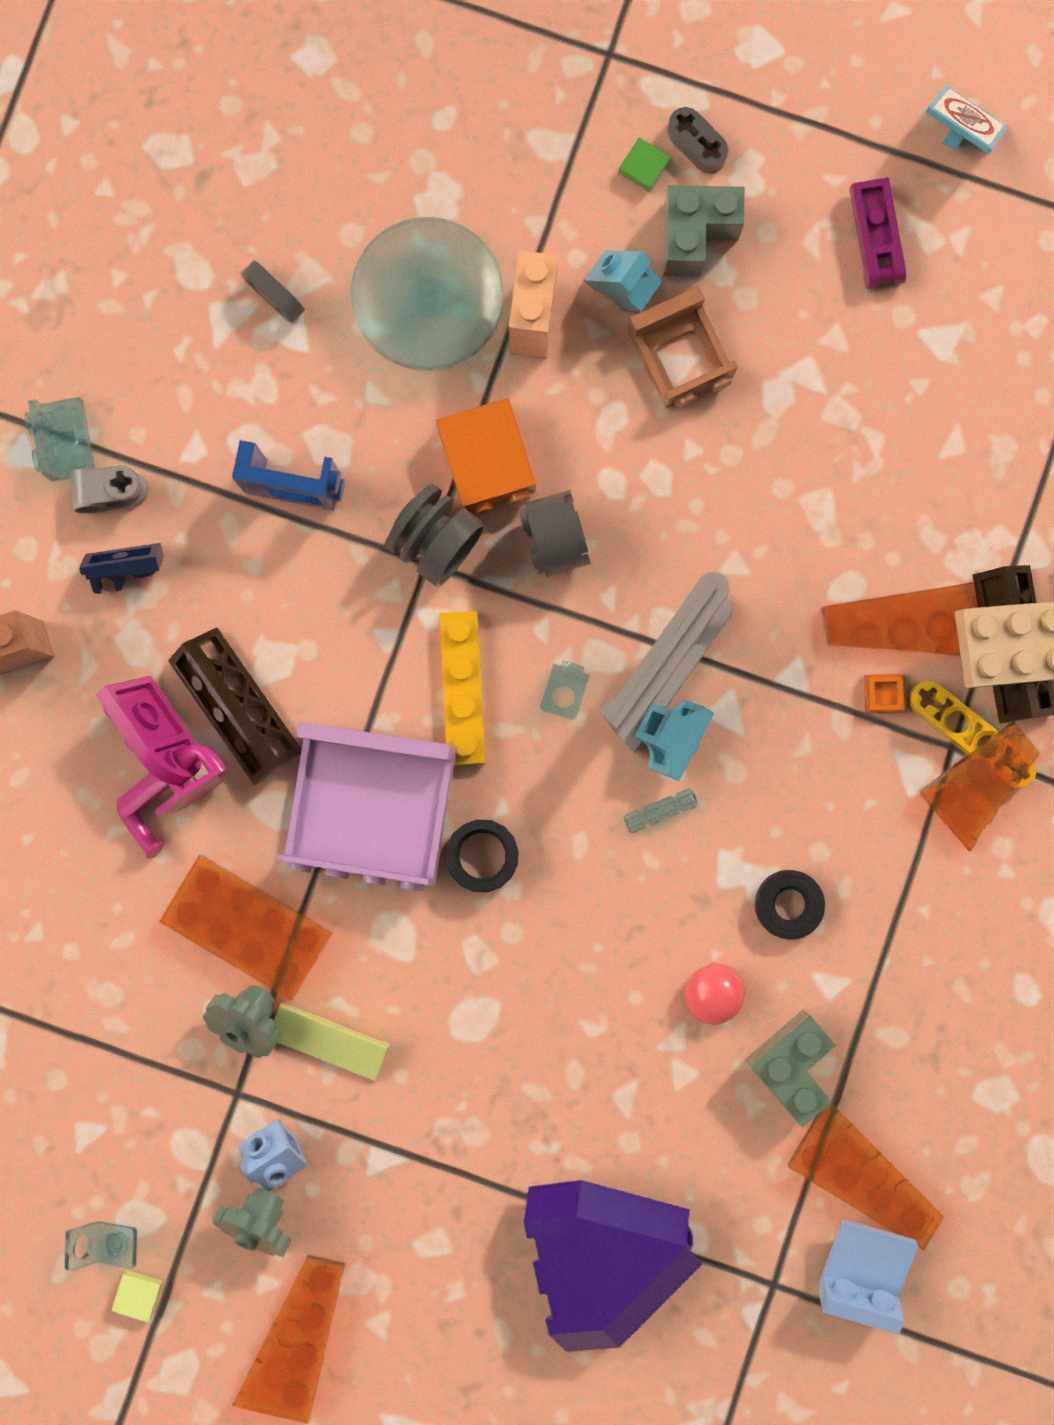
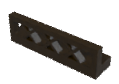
M1030 565L1003 566L972 574L978 608L1037 603ZM1015 575H1017V577H1018L1020 592H1019V590H1018V588H1017V583H1016V577H1015ZM1051 681L993 686L999 724L1054 715V693ZM1037 691H1038L1039 696H1040V702H1041V707H1042V709L1039 708L1038 697H1037Z
M217 627L182 643L170 657L168 662L253 785L266 779L276 768L301 754V747ZM211 641L220 653L219 661L208 658L200 646ZM225 674L238 679L242 685L241 692L229 689L224 682ZM247 705L259 709L263 715L262 724L249 718L246 713ZM269 736L279 739L287 752L276 757L268 745Z

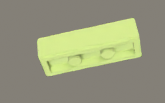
M284 1002L279 1005L274 1018L277 1029L280 1032L277 1043L376 1081L390 1046L389 1043Z

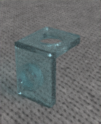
M564 660L561 665L553 663L540 705L541 710L572 720L576 719L590 678L589 674L583 673V666ZM567 686L572 689L574 701L569 707L560 708L554 704L552 693L555 688Z
M97 1221L67 1230L65 1233V1270L73 1271L94 1263L129 1269L136 1267L137 1229L135 1227ZM85 1235L88 1240L87 1250L81 1258H77L75 1254L76 1243L81 1236Z

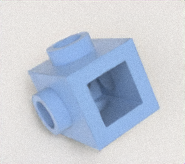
M278 1119L238 1144L243 1157V1161L240 1162L243 1174L249 1182L253 1183L256 1181L268 1191L283 1184L288 1178L307 1166L297 1137Z

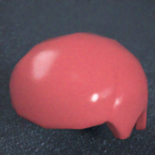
M711 963L692 975L684 995L687 1009L698 1021L705 1024L719 1025L733 1019L739 1013L744 1003L746 991L742 977L732 967L720 963Z

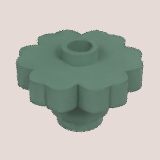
M249 986L247 990L241 991L236 999L227 993L214 995L203 1015L207 1028L211 1032L220 1035L219 1038L222 1043L232 1047L239 1053L247 1051L257 1058L269 1056L280 1036L275 1021L270 1019L273 1013L272 1006L275 1003L274 998L268 991L259 986Z
M256 1187L253 1195L249 1194L241 1209L220 1205L212 1220L213 1224L222 1229L223 1233L232 1237L237 1245L252 1252L257 1250L271 1256L284 1257L291 1243V1238L282 1234L283 1231L276 1227L283 1213L281 1206L284 1200L273 1192L260 1187Z

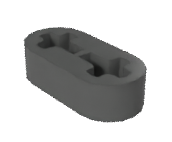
M681 107L675 110L670 116L667 129L671 142L702 172L715 173L724 166L728 154V145L724 138L693 108ZM679 121L682 124H686L688 121L692 123L690 132L687 130L681 133L677 131ZM704 147L709 151L716 148L718 150L717 159L712 156L705 159L703 157Z
M253 260L240 273L243 279L290 324L305 311L300 302L257 261Z

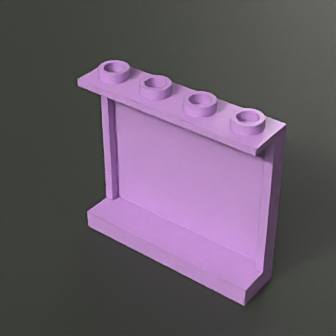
M299 722L297 737L303 738L285 854H277V860L289 862V870L311 873L312 866L326 868L325 875L336 878L348 879L349 872L362 874V882L385 885L386 878L401 881L400 888L414 891H423L424 885L435 884L457 747L449 744Z

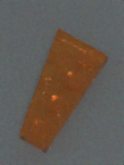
M832 1103L814 1118L787 1164L793 1171L894 1233L915 1239L918 1247L922 1250L926 1249L944 1218Z
M307 1255L232 1407L309 1424L346 1263Z

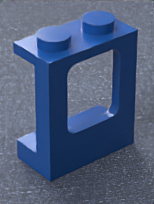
M244 440L239 441L232 479L244 493L332 511L334 510L335 501L342 500L345 479L341 478V471L338 470L332 458L324 457L320 479L266 469L267 458L256 443Z

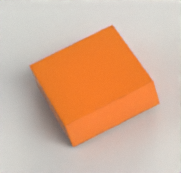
M905 674L864 675L865 713H905Z

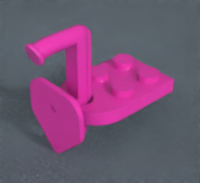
M150 675L107 685L95 694L102 704L107 717L114 722L125 738L127 747L135 753L142 765L149 771L145 777L117 800L116 804L119 817L138 845L146 852L148 859H152L160 853L164 847V841L157 840L138 813L170 787L175 795L156 810V814L159 817H163L185 809L204 798L224 781L228 771L212 748L203 744H196ZM202 763L208 774L196 780L193 776L199 772Z

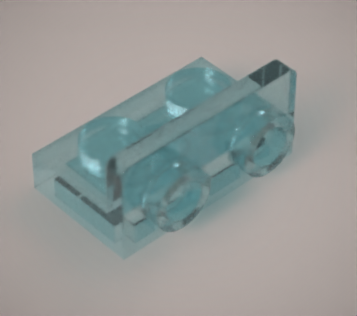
M80 397L44 404H41L36 399L28 400L30 412L25 413V421L30 435H34L36 449L32 450V460L36 471L41 472L44 477L54 482L69 479L71 471L95 468L83 400Z

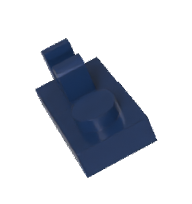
M161 543L87 553L79 567L80 573L85 575L86 580H90L92 591L95 594H101L103 583L101 580L103 577L112 580L115 590L121 591L124 585L123 576L133 575L135 578H145L160 570L164 558Z

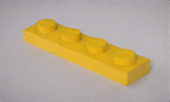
M478 612L439 613L446 744L457 747L454 765L486 764Z

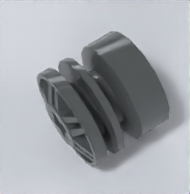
M432 483L426 486L403 508L393 524L384 547L393 554L402 549L399 559L405 563H408L421 553L422 557L416 572L434 586L440 587L453 575L481 537L486 524L465 508L449 518L448 515L454 500L447 495L439 501L442 490Z

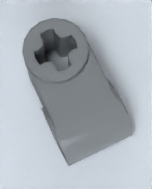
M125 465L105 468H84L70 472L73 511L76 513H98L108 509L136 506L141 504L148 495L146 480L132 468ZM128 479L132 481L131 485H127ZM126 486V492L121 491V487Z

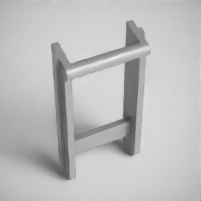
M709 572L699 579L613 702L605 701L600 707L602 715L612 730L634 754L643 743L634 736L652 703L665 708L669 706L732 616L733 606L728 598L729 582L721 573Z

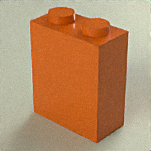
M509 398L436 420L462 509L465 508L472 512L474 516H479L495 509L494 505L508 501L509 505L525 502L531 498V493L536 492V482Z

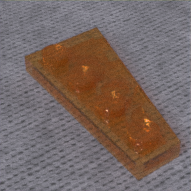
M974 582L828 605L823 606L821 610L827 645L889 649L902 652H925L951 656L960 655L955 611L978 608Z

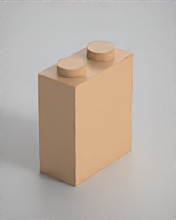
M519 250L509 321L510 354L547 358L556 291L558 255Z

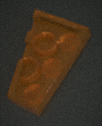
M1012 721L921 789L920 795L965 848L971 852L978 842L977 839L988 824H991L998 814V809L1010 792L1015 790L1040 752L1015 721Z

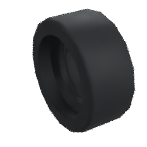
M477 819L463 824L452 834L446 847V864L450 875L460 886L472 892L488 893L501 888L512 878L518 866L519 850L514 836L505 826L493 820ZM477 833H489L497 837L505 850V862L501 870L494 876L486 879L469 875L462 867L460 861V849L464 841Z

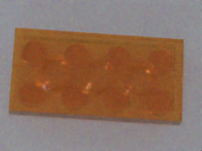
M204 855L197 857L159 921L291 1001L295 999L333 934L329 929Z

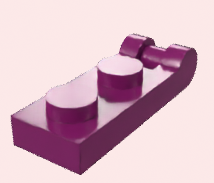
M889 177L852 183L849 192L864 268L863 278L866 289L878 288L880 283L891 282L892 285L905 283L906 267ZM888 257L889 267L879 268L877 259Z

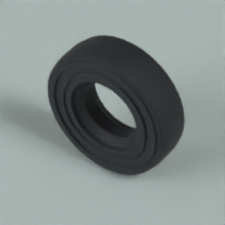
M782 870L773 873L761 883L755 897V911L761 925L772 935L787 940L800 939L811 934L821 923L825 913V898L818 883L809 875L796 870ZM788 889L799 892L805 903L802 914L792 920L783 919L775 908L777 896Z

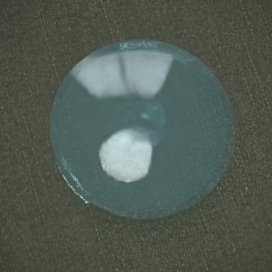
M418 217L401 221L386 228L363 250L352 276L351 302L362 334L369 344L383 357L409 369L421 371L442 370L468 360L489 341L496 330L502 313L503 282L496 258L478 235L451 220L436 217Z

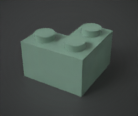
M668 185L664 202L663 275L701 276L706 261V239L739 240L744 226L745 187Z
M802 1010L749 1055L745 1061L802 1128L832 1103L806 1071L836 1045L812 1016Z

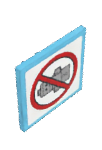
M947 85L925 111L951 129L942 143L954 151L963 138L989 154L1008 127Z

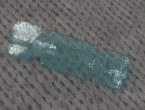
M685 789L676 793V796L673 798L668 796L642 807L643 810L641 811L636 809L625 814L624 821L630 833H635L645 829L647 824L652 826L679 815L681 810L687 812L698 806L697 798L692 789Z

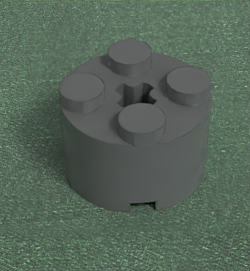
M571 490L526 502V508L519 509L524 531L527 532L529 537L533 536L535 545L529 547L534 568L538 570L539 574L545 572L546 577L591 564L588 554L582 555L589 551L578 512L574 509V499Z

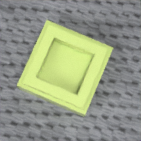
M126 1269L122 1275L111 1311L149 1323L152 1319L163 1281Z

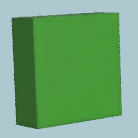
M639 137L619 167L618 173L646 191L651 192L669 164L671 157Z

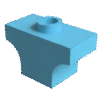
M605 250L584 279L593 290L609 297L622 310L638 312L643 310L663 282L650 268L652 261L643 251Z
M682 700L673 709L652 703L634 736L644 742L649 749L650 761L647 767L679 781L692 755L698 750L700 740L714 712L704 706Z

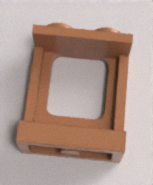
M699 286L629 318L627 329L665 408L676 404L677 408H682L697 400L696 394L710 388L713 393L727 387L732 383L731 378L734 377L738 368L735 361L729 362L703 308L705 297ZM687 333H694L698 337L713 371L674 388L657 354V348Z

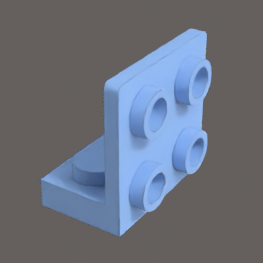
M842 1220L818 1283L822 1313L900 1334L904 1318L899 1296L918 1249L917 1241L849 1220Z

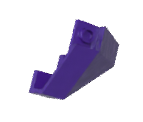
M583 1180L529 1186L524 1227L527 1239L534 1238L539 1257L538 1260L533 1262L539 1294H547L551 1315L547 1316L545 1320L549 1336L566 1352L620 1348L702 1265L690 1251L693 1247V1234L688 1226L689 1209Z

